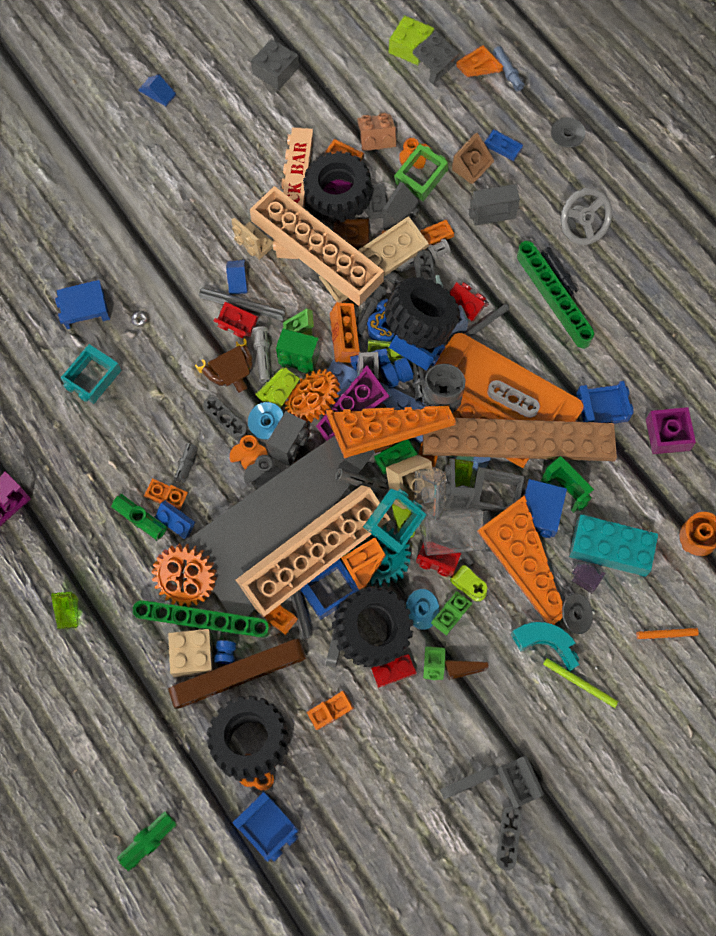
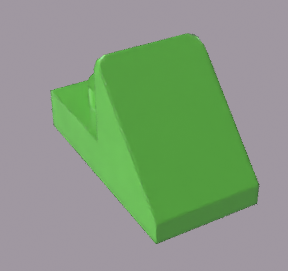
M305 309L284 321L283 329L312 336V328L314 327L313 310Z

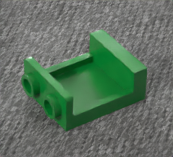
M560 456L546 468L541 481L549 484L555 479L576 500L571 511L573 513L577 510L582 511L592 499L591 494L594 489Z

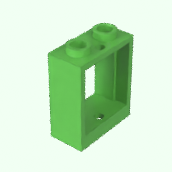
M419 144L394 175L395 183L397 185L400 182L404 183L416 198L424 202L448 171V162L443 156L433 153L432 149L428 146L424 147ZM420 156L438 166L424 186L406 176Z

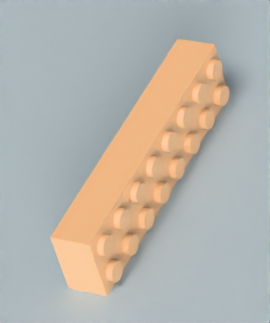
M275 186L250 209L251 221L358 306L383 283L384 270Z
M363 485L358 487L236 579V582L257 612L266 616L371 535L363 526L380 502L370 487ZM387 513L377 524L379 527L391 520Z

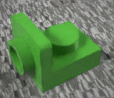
M425 647L423 678L443 680L445 648Z

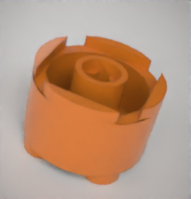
M698 512L683 524L679 533L683 550L696 556H706L716 549V516L714 514Z

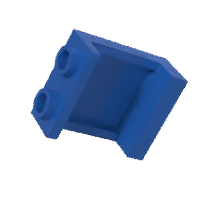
M100 280L56 290L58 297L55 298L57 308L61 310V313H58L61 324L65 325L66 329H71V323L100 316L103 321L110 320L104 289Z
M620 381L615 386L588 389L587 385L579 386L576 393L577 398L583 403V410L581 412L583 422L614 424L628 422L634 413L633 405L629 403L628 399L629 388L625 386L624 381Z
M529 479L526 485L525 498L536 532L544 538L555 537L567 489Z
M265 792L232 822L267 862L271 859L275 862L283 854L281 849L286 844L291 846L299 838L297 827Z

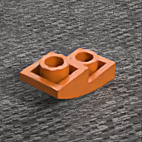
M152 478L144 497L160 504L166 500L180 510L188 492L173 485L168 486Z

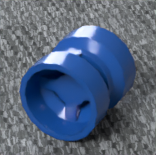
M217 641L216 649L218 651L214 662L225 665L234 663L235 657L233 653L236 650L237 644L231 641Z

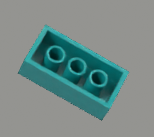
M580 514L576 521L569 557L646 577L652 570L658 534Z

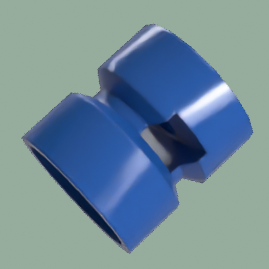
M405 357L394 361V365L388 363L380 366L385 385L389 386V389L397 386L399 381L405 383L413 379L412 369Z

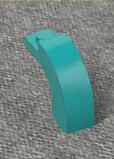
M545 622L528 623L513 630L510 634L520 652L533 645L544 644L552 647L559 654L568 671L571 672L579 666L577 654L575 651L570 650L575 645V641L567 632L553 624Z

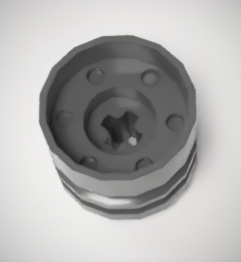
M438 364L428 370L422 395L425 407L449 406L452 413L457 411L461 405L466 381L464 374L459 368L450 364Z

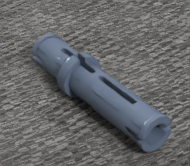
M501 46L496 47L492 53L502 64L506 79L511 82L515 91L522 90L525 84L519 77L518 70L513 67Z

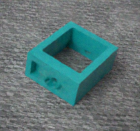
M88 344L61 376V379L64 382L63 386L69 392L75 391L84 402L90 401L95 404L122 370L116 361ZM93 360L107 369L108 372L89 393L75 384L74 381L90 361Z
M390 489L363 528L389 549L400 553L427 514L422 511L423 507L416 501L411 502L408 499L409 495L401 489L398 491ZM397 500L411 511L412 514L395 538H392L377 524L394 501Z

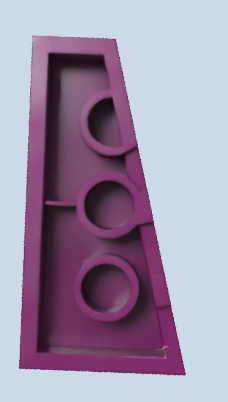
M366 365L359 376L351 383L334 406L331 407V410L333 412H343V409H350L353 412L376 408L391 397ZM325 415L316 427L326 441H328L335 435Z
M6 472L0 476V527L31 500L27 493Z

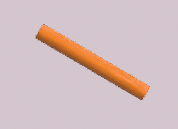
M698 628L637 631L636 635L639 640L698 636L699 632Z

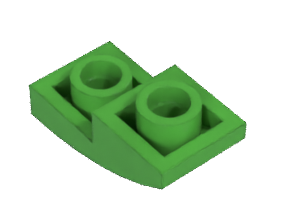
M456 591L431 624L447 636L472 605V602Z

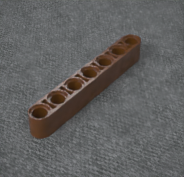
M299 638L176 684L170 687L168 692L174 709L183 708L305 660L307 656Z

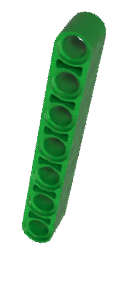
M523 241L517 253L519 263L574 343L579 348H588L594 337L593 328L536 246L530 241Z
M144 600L137 601L132 608L133 614L143 620L265 638L271 633L270 623L261 618ZM143 605H146L148 608L145 615L140 614V608ZM162 608H166L167 615L161 619L159 612ZM185 611L187 617L181 622L178 618L179 613ZM201 614H205L206 622L200 625L198 617ZM225 617L226 625L219 628L217 625L218 619ZM240 620L246 622V627L242 631L237 629V623ZM260 623H264L266 626V630L262 634L257 633L256 630L257 625Z

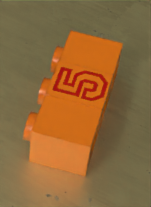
M336 302L330 312L335 362L351 363L350 357L356 356L360 352L354 304Z

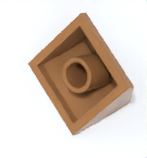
M475 133L453 158L452 171L471 184H474L494 162L493 157L478 133Z

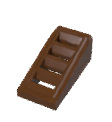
M445 661V670L449 680L484 672L489 667L488 662Z

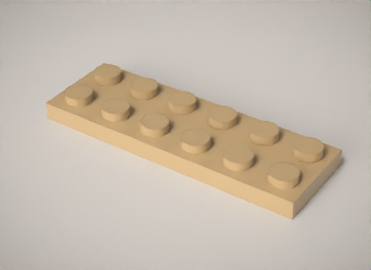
M408 216L358 251L384 270V276L416 256L419 251L428 248L429 243ZM319 276L336 302L346 303L350 300V298L322 276Z

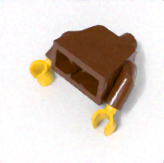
M243 339L244 344L242 345L236 341L235 348L209 361L207 364L202 359L203 366L198 367L197 364L195 365L198 372L203 373L208 380L219 386L228 387L234 384L238 393L246 390L248 387L243 378L250 374L253 356L247 346L246 339Z

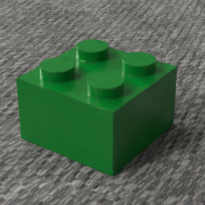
M282 328L276 346L278 364L284 368H295L303 373H312L315 370L320 355L319 338Z

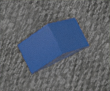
M160 75L149 77L139 88V92L165 107L176 96V93Z
M245 260L227 261L226 272L229 295L247 293Z

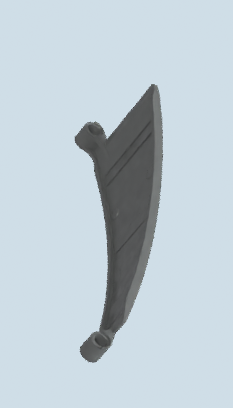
M333 436L181 544L182 548L189 544V549L191 550L194 546H197L196 552L199 553L201 550H204L202 556H210L207 562H214L211 569L217 571L213 575L217 578L216 582L213 583L215 585L213 591L230 614L249 617L255 609L236 582V579L332 508L350 485L349 483L336 480L337 470L342 468L358 474L374 454V450L344 458L336 437ZM172 562L174 567H179L178 564ZM240 620L237 624H241L244 620Z

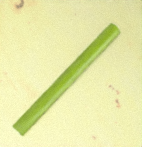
M546 658L544 661V666L613 708L618 704V700L552 660Z

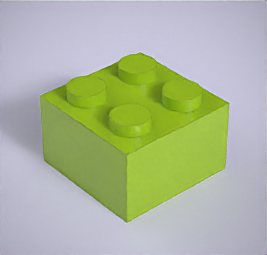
M404 15L389 39V53L419 65L421 61L412 52L434 32V28Z

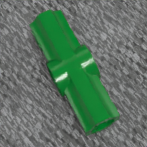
M120 494L113 500L111 508L129 520L135 527L140 528L156 541L163 537L167 527L147 513L143 507L136 505L123 494ZM143 514V518L141 520H135V517L137 515Z
M164 811L149 827H145L134 837L133 842L117 857V860L123 868L130 872L145 856L153 853L160 846L161 841L178 824Z

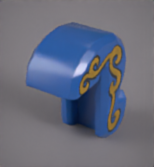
M389 299L381 300L377 304V312L373 313L368 319L367 332L372 340L392 342L395 337L392 332L384 328L387 325L385 306Z

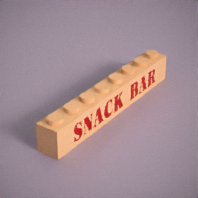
M292 127L291 134H288V145L290 147L286 149V160L288 162L284 164V174L286 176L285 179H282V189H284L283 193L305 209L306 196L303 178L305 177L306 169H310L309 165L311 163L314 140L313 129ZM274 240L273 250L276 251L277 258L298 259Z

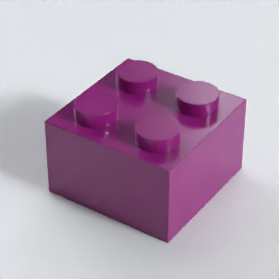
M689 407L650 411L645 419L652 455L690 451L696 444Z

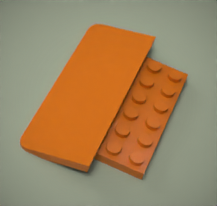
M457 333L452 336L435 364L453 365L464 374L466 380L460 407L452 413L454 418L576 422L583 410V403L580 399L463 333ZM498 380L536 399L540 405L537 415L531 418L526 417L491 399L487 393L489 384L492 381ZM499 388L494 389L495 393L499 391ZM510 395L508 397L509 401L513 403L518 402L516 396ZM530 405L527 409L531 411L533 406ZM506 458L521 468H524L529 458Z

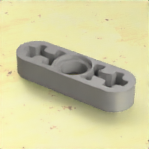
M498 380L492 381L489 384L487 393L491 399L526 417L531 418L537 415L540 405L536 399ZM499 388V391L495 393L494 389ZM514 395L518 398V402L513 403L509 401L508 397ZM530 405L533 406L531 411L527 409Z

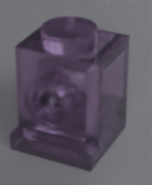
M583 563L581 566L577 564L572 572L575 575L572 581L592 594L606 573L603 571L601 574L597 573V570L591 565Z

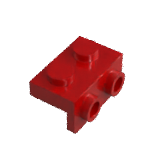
M456 282L450 290V295L455 298L458 306L461 305L463 307L466 317L471 321H475L482 309L488 306V303L485 301L487 298L479 292L477 294L472 292V287L467 283L463 282L461 284Z
M224 302L219 317L214 318L213 321L218 323L217 327L226 331L229 328L234 331V335L244 338V336L251 337L252 330L259 317L235 305Z
M424 540L416 563L422 569L438 571L437 573L441 576H453L461 553Z

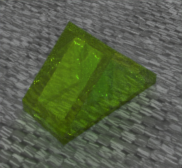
M455 459V487H470L474 461Z
M73 592L51 593L57 629L78 628V597Z

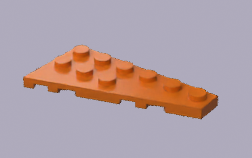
M427 406L423 409L404 407L405 410L369 408L353 412L350 409H343V412L326 410V416L344 458L455 425L456 422L449 406Z
M524 495L477 530V532L544 621L554 625L563 618V603L556 589L553 574L550 572L548 560L538 532H536L533 524V518L527 507Z

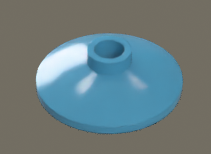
M260 403L251 410L248 416V427L257 438L268 440L284 413L274 403ZM267 419L271 420L269 425H266Z
M418 589L412 592L407 600L406 609H410L411 614L408 616L409 619H413L414 627L418 629L431 628L433 626L431 622L439 613V604L434 594L426 589Z

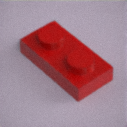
M409 654L399 657L390 663L371 668L378 688L416 674Z

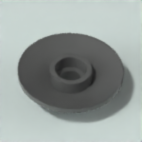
M561 118L551 128V137L554 142L565 148H573L580 145L586 135L583 124L573 118Z
M572 594L565 599L562 607V616L566 627L574 634L587 632L593 620V612L589 601L581 594Z

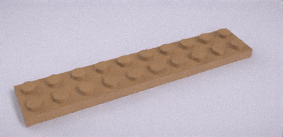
M455 418V425L423 435V455L557 459L562 456L565 460L615 461L617 459L614 423Z

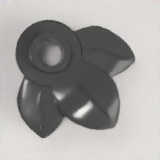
M261 455L257 457L255 464L248 466L245 470L244 482L250 483L255 481L258 489L281 473V470L274 465L270 456ZM266 462L268 466L266 468H262L260 463Z

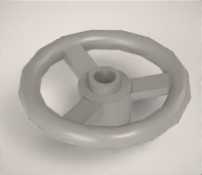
M583 188L574 192L566 200L561 212L560 223L563 233L571 242L578 245H590L598 241L607 232L611 224L613 211L610 200L605 193L596 188ZM585 195L597 197L589 207L577 205L571 209L572 204L578 198ZM603 204L605 219L601 229L594 235L591 226L595 217L594 212ZM568 216L572 217L575 223L583 225L586 238H580L572 233L568 224Z

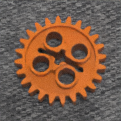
M319 369L317 373L312 371L311 376L306 374L305 379L300 378V383L296 384V388L288 396L289 400L285 402L287 405L285 410L305 420L306 423L308 420L312 423L314 418L319 420L320 415L325 416V411L331 410L330 405L336 403L334 399L339 397L337 393L341 391L339 380L331 371L328 372L326 369L323 372Z
M178 544L176 549L171 545L168 550H163L162 555L159 554L156 558L157 561L153 564L155 568L151 573L155 576L152 581L158 582L154 588H161L159 595L166 594L165 601L171 598L172 605L179 601L180 606H183L184 602H186L187 606L190 607L193 601L197 606L200 601L204 602L211 595V590L215 588L213 583L216 582L217 578L213 575L217 571L211 569L214 562H207L210 556L203 557L204 550H201L199 553L196 552L197 546H194L191 550L189 549V544H186L184 548H182L181 544ZM172 562L178 564L179 567H174ZM191 565L196 566L198 570H194ZM170 581L176 582L177 586L173 585ZM190 584H194L197 589L192 588Z

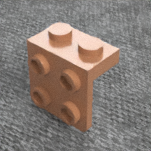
M380 113L378 116L363 115L357 119L362 151L396 147L395 125L391 115Z

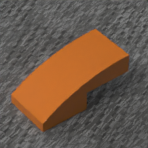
M341 691L306 713L315 729L319 730L355 708L346 692Z

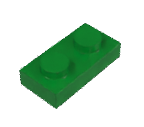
M407 439L375 455L374 460L384 475L387 473L386 467L416 456L417 453Z

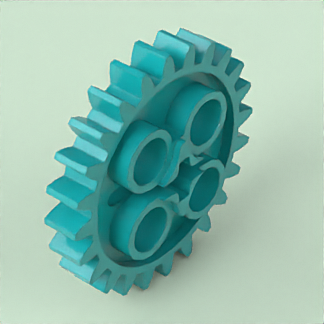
M386 526L383 527L387 534L395 538L397 534L394 535V528L388 532ZM371 534L365 540H363L361 543L355 546L352 550H350L348 553H350L351 551L355 550L356 548L360 547L361 545L365 544L366 542L370 541L375 537ZM378 540V542L380 543L381 547L383 548V545H384V544H383L381 541ZM405 544L400 553L394 555L387 553L391 549L385 545L383 550L386 556L379 567L386 566L388 570L380 571L378 567L370 580L372 586L379 583V587H382L383 583L386 582L389 587L390 580L397 583V576L400 578L404 577L402 571L408 572L406 565H410L411 561L409 559L411 552L408 551L409 544Z

